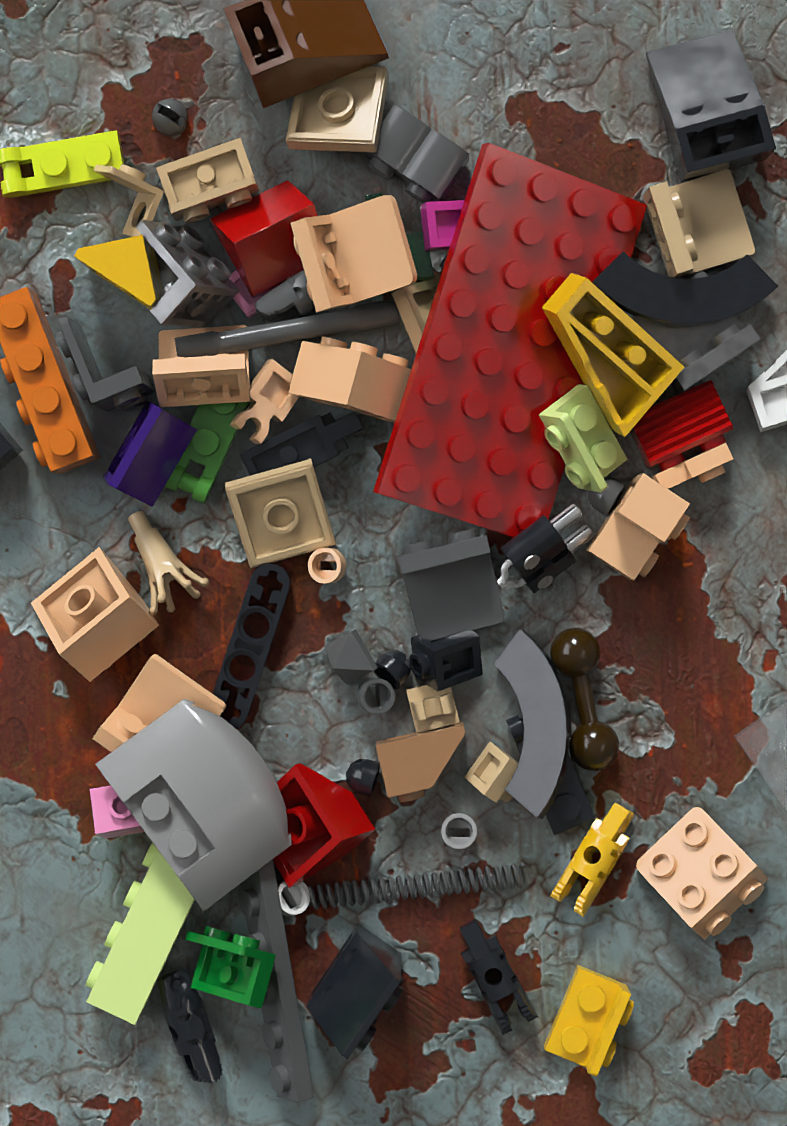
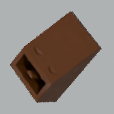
M243 0L224 8L235 41L263 109L389 58L364 0Z

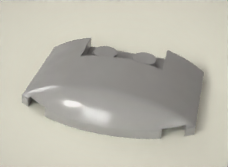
M183 699L95 765L201 909L205 911L287 849L292 843L291 834H288L287 813L283 797L272 773L259 753L237 729L222 717L193 706L194 702Z

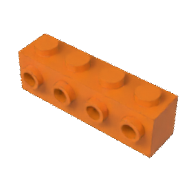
M24 287L1 296L0 344L6 357L0 359V363L10 384L16 382L22 399L16 401L17 408L25 425L32 424L38 441L33 442V449L40 465L43 468L48 466L50 472L62 474L100 459L101 456L38 294L30 288Z

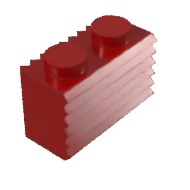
M709 380L650 407L630 432L647 468L658 464L662 472L686 461L682 452L697 445L703 453L725 443L726 439L723 434L734 428L715 389L712 380Z

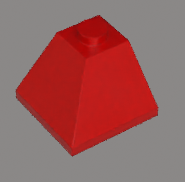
M301 763L294 765L276 782L285 803L288 834H291L292 845L273 858V862L289 888L298 885L344 857L376 830L351 791Z

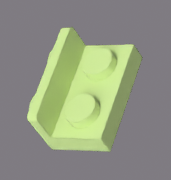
M578 384L539 414L546 428L544 435L548 443L555 450L559 451L566 464L565 473L571 483L580 489L599 493L604 491L608 487L604 478L628 459L588 385Z

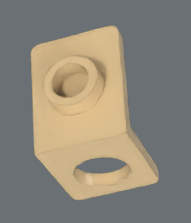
M121 164L120 168L117 169L112 166L96 165L94 172L138 192L123 229V234L129 237L142 235L136 228L139 215L146 206L142 220L153 221L164 191L144 182L146 174L130 166Z

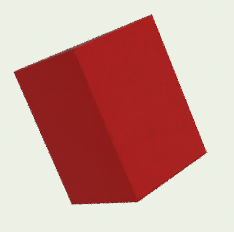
M287 180L253 197L248 203L230 208L210 218L209 222L251 297L254 298L304 270L301 258L294 247V234L291 222L318 215L314 203Z

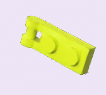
M118 131L103 132L24 147L0 149V167H2L4 180L0 182L2 196L8 198L110 181L111 179L94 172V168L96 165H104L119 169L121 164L125 165ZM32 163L34 177L22 178L20 165Z

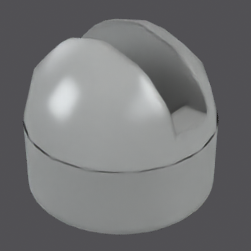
M456 813L446 818L442 824L441 837L449 848L465 850L474 843L477 836V827L471 817L462 813ZM448 829L470 830V837H448Z

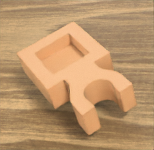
M266 360L250 384V406L236 414L229 425L236 430L242 429L248 419H252L256 424V430L249 440L255 444H262L269 432L270 419L272 418L276 422H283L299 396L288 393L293 374L275 360Z
M724 443L651 477L667 489L696 476L703 483L725 473L726 471L722 464L733 460L727 444Z

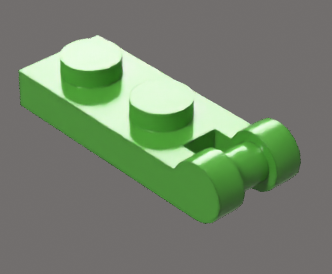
M250 401L198 405L190 423L197 431L167 481L165 488L175 492L181 489L193 494V500L202 504L207 502L238 429L236 430L229 424L236 414L248 408ZM191 460L206 466L200 478L186 472Z

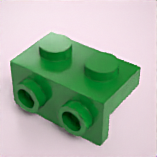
M205 926L203 934L187 931L185 940L202 944L191 988L262 1009L276 954L258 950L260 940L234 934L232 942H229L230 932Z

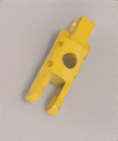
M614 803L603 821L598 818L594 820L550 895L552 898L559 902L562 901L569 894L579 874L584 876L589 881L576 900L574 912L582 917L585 916L630 840L624 833L633 819L634 813L620 804ZM599 849L601 857L600 860L594 864L592 861V855L596 850Z

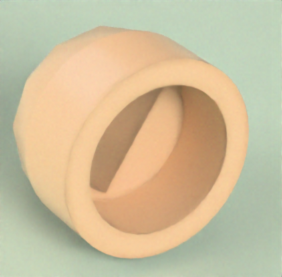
M320 548L314 551L309 558V574L319 583H335L346 573V558L336 549ZM321 561L337 563L336 570H321Z

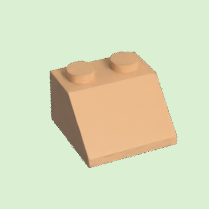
M100 547L31 602L59 655L89 682L109 668L116 660L159 626L154 616L148 612L149 608L144 600Z

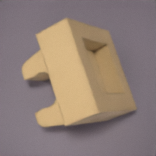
M427 684L406 689L416 733L460 723L451 687L438 692Z
M489 742L464 778L496 803L498 800L508 802L512 799V796L505 791V788L511 781L518 762L504 750Z

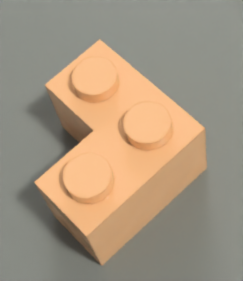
M322 337L320 344L302 341L288 393L320 404L349 409L379 420L395 423L411 369L408 368L409 360L385 353L382 358L376 357L377 348L358 342H352L350 349H347V343L328 337Z
M644 473L634 476L585 551L629 580H635L638 574L646 577L659 557L658 554L653 552L657 545L665 542L667 539L670 540L672 538L675 540L689 521L690 517L684 512L690 503Z

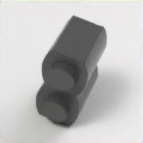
M396 105L392 107L381 124L377 152H365L366 157L370 159L368 167L386 180H390L393 175L408 184L405 191L422 204L430 200L433 202L443 201L469 162L468 152Z

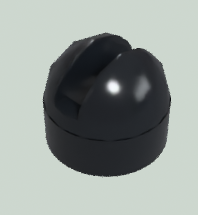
M387 651L375 662L378 667L374 670L375 675L379 679L389 682L393 689H399L411 674L409 660L406 659V654L402 651Z
M358 759L352 762L346 771V783L349 788L358 794L371 797L378 778L380 762L370 759Z

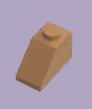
M463 721L420 733L413 732L376 741V749L388 798L398 796L399 802H408L425 797L424 789L433 787L466 734Z

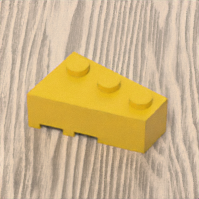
M571 273L542 307L583 383L588 385L610 428L623 437H626L684 369V366L586 277Z

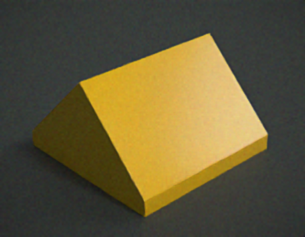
M143 235L82 247L76 251L74 257L89 270L150 310L160 300L159 295L163 287L155 249Z

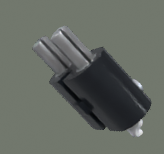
M575 504L570 505L551 521L544 515L500 548L507 558L501 568L502 576L497 580L502 589L508 585L518 588L526 584L532 593L535 594L541 588L548 587L554 578L576 562L572 553L594 537V533L589 526L583 525L565 540L560 536L563 530L582 517L580 509ZM511 565L521 577L520 580L508 579V568Z

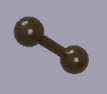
M568 628L554 638L550 648V658L558 672L572 679L580 725L573 731L572 737H570L569 751L574 762L581 768L588 771H600L609 767L616 760L620 746L616 732L606 723L598 721L589 674L599 663L600 646L595 636L589 631L582 628Z

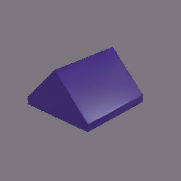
M148 401L144 404L103 478L108 485L153 507L197 429Z

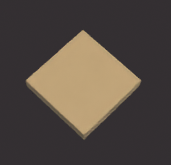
M368 66L294 96L286 136L288 149L377 152L389 80L387 67Z
M312 459L225 483V490L250 568L336 545Z

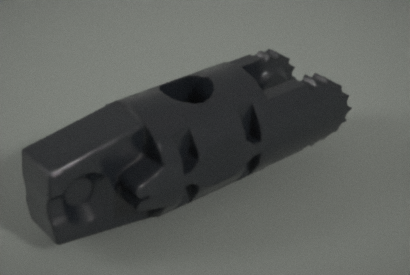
M476 919L460 926V931L469 949L461 952L462 958L474 977L502 1035L512 1031L511 1021L506 1011H503L498 1000L513 993L518 1003L517 1006L521 1015L528 1022L536 1019L538 1015L510 966L497 936L494 935L486 939ZM491 968H497L501 971L502 975L496 980H491L487 978L485 973Z
M179 969L165 974L157 979L163 1012L179 1056H182L185 1068L188 1069L187 1074L190 1075L193 1081L217 1083V1080H220V1076L223 1075V1069L221 1068L222 1064L219 1062L220 1058L215 1046L216 1039L202 998L196 989L191 988L192 980L186 969Z

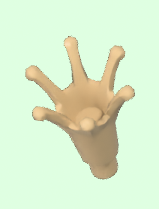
M138 511L130 515L128 521L136 534L135 543L149 578L151 607L148 612L151 615H155L158 611V602L164 603L165 601L167 605L166 610L169 613L174 612L175 606L169 588L171 580H176L193 598H199L200 592L192 587L191 581L187 580L183 573L203 587L209 584L208 579L195 574L175 556L158 529L152 528L144 511Z

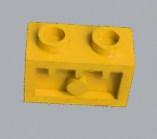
M577 965L545 1041L544 1049L586 1067L588 1074L597 1077L601 1066L607 1068L613 1059L617 1042L612 1040L618 1025L625 1026L633 1010L634 1001L630 1000L631 993L627 985Z

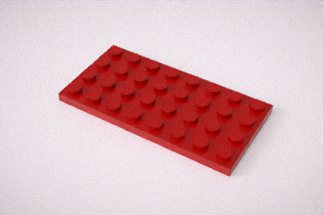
M491 143L482 144L375 483L374 493L513 538L544 515L549 519L566 464L559 451L555 450L548 443L544 435L546 428L539 414L578 384H585L542 307L571 273L586 277L592 282L623 251L631 258L647 204Z

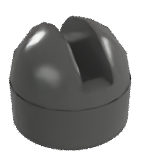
M163 99L155 105L152 111L153 124L162 135L168 137L178 136L188 126L189 116L187 110L176 99ZM165 108L180 117L178 123L159 114L160 111Z
M605 477L604 480L608 487L601 493L588 490V499L595 510L608 516L623 493L625 485L613 478Z
M371 678L362 683L358 690L357 698L360 706L366 712L383 714L393 706L395 691L386 680ZM370 685H375L377 707H371Z

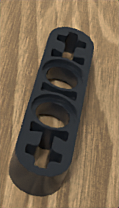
M268 563L261 565L253 572L213 691V695L226 703L229 700L232 689H223L224 681L237 688L250 689L248 697L241 692L237 696L235 707L241 710L240 717L233 716L228 722L235 729L244 724L250 714L290 592V575L285 568L278 564ZM271 570L278 573L277 580L283 583L282 590H274L268 602L278 604L275 613L264 606L250 605L252 596L262 600L265 587L258 584L260 576H269ZM251 613H261L269 621V631L262 638H253L245 631L244 623L247 616ZM239 655L249 656L256 666L253 677L245 681L235 678L230 669L232 660Z

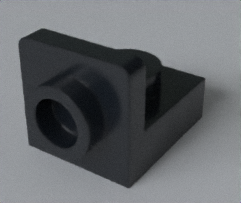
M469 629L433 643L421 635L411 637L412 654L409 657L411 670L417 679H420L437 692L483 675L480 636Z

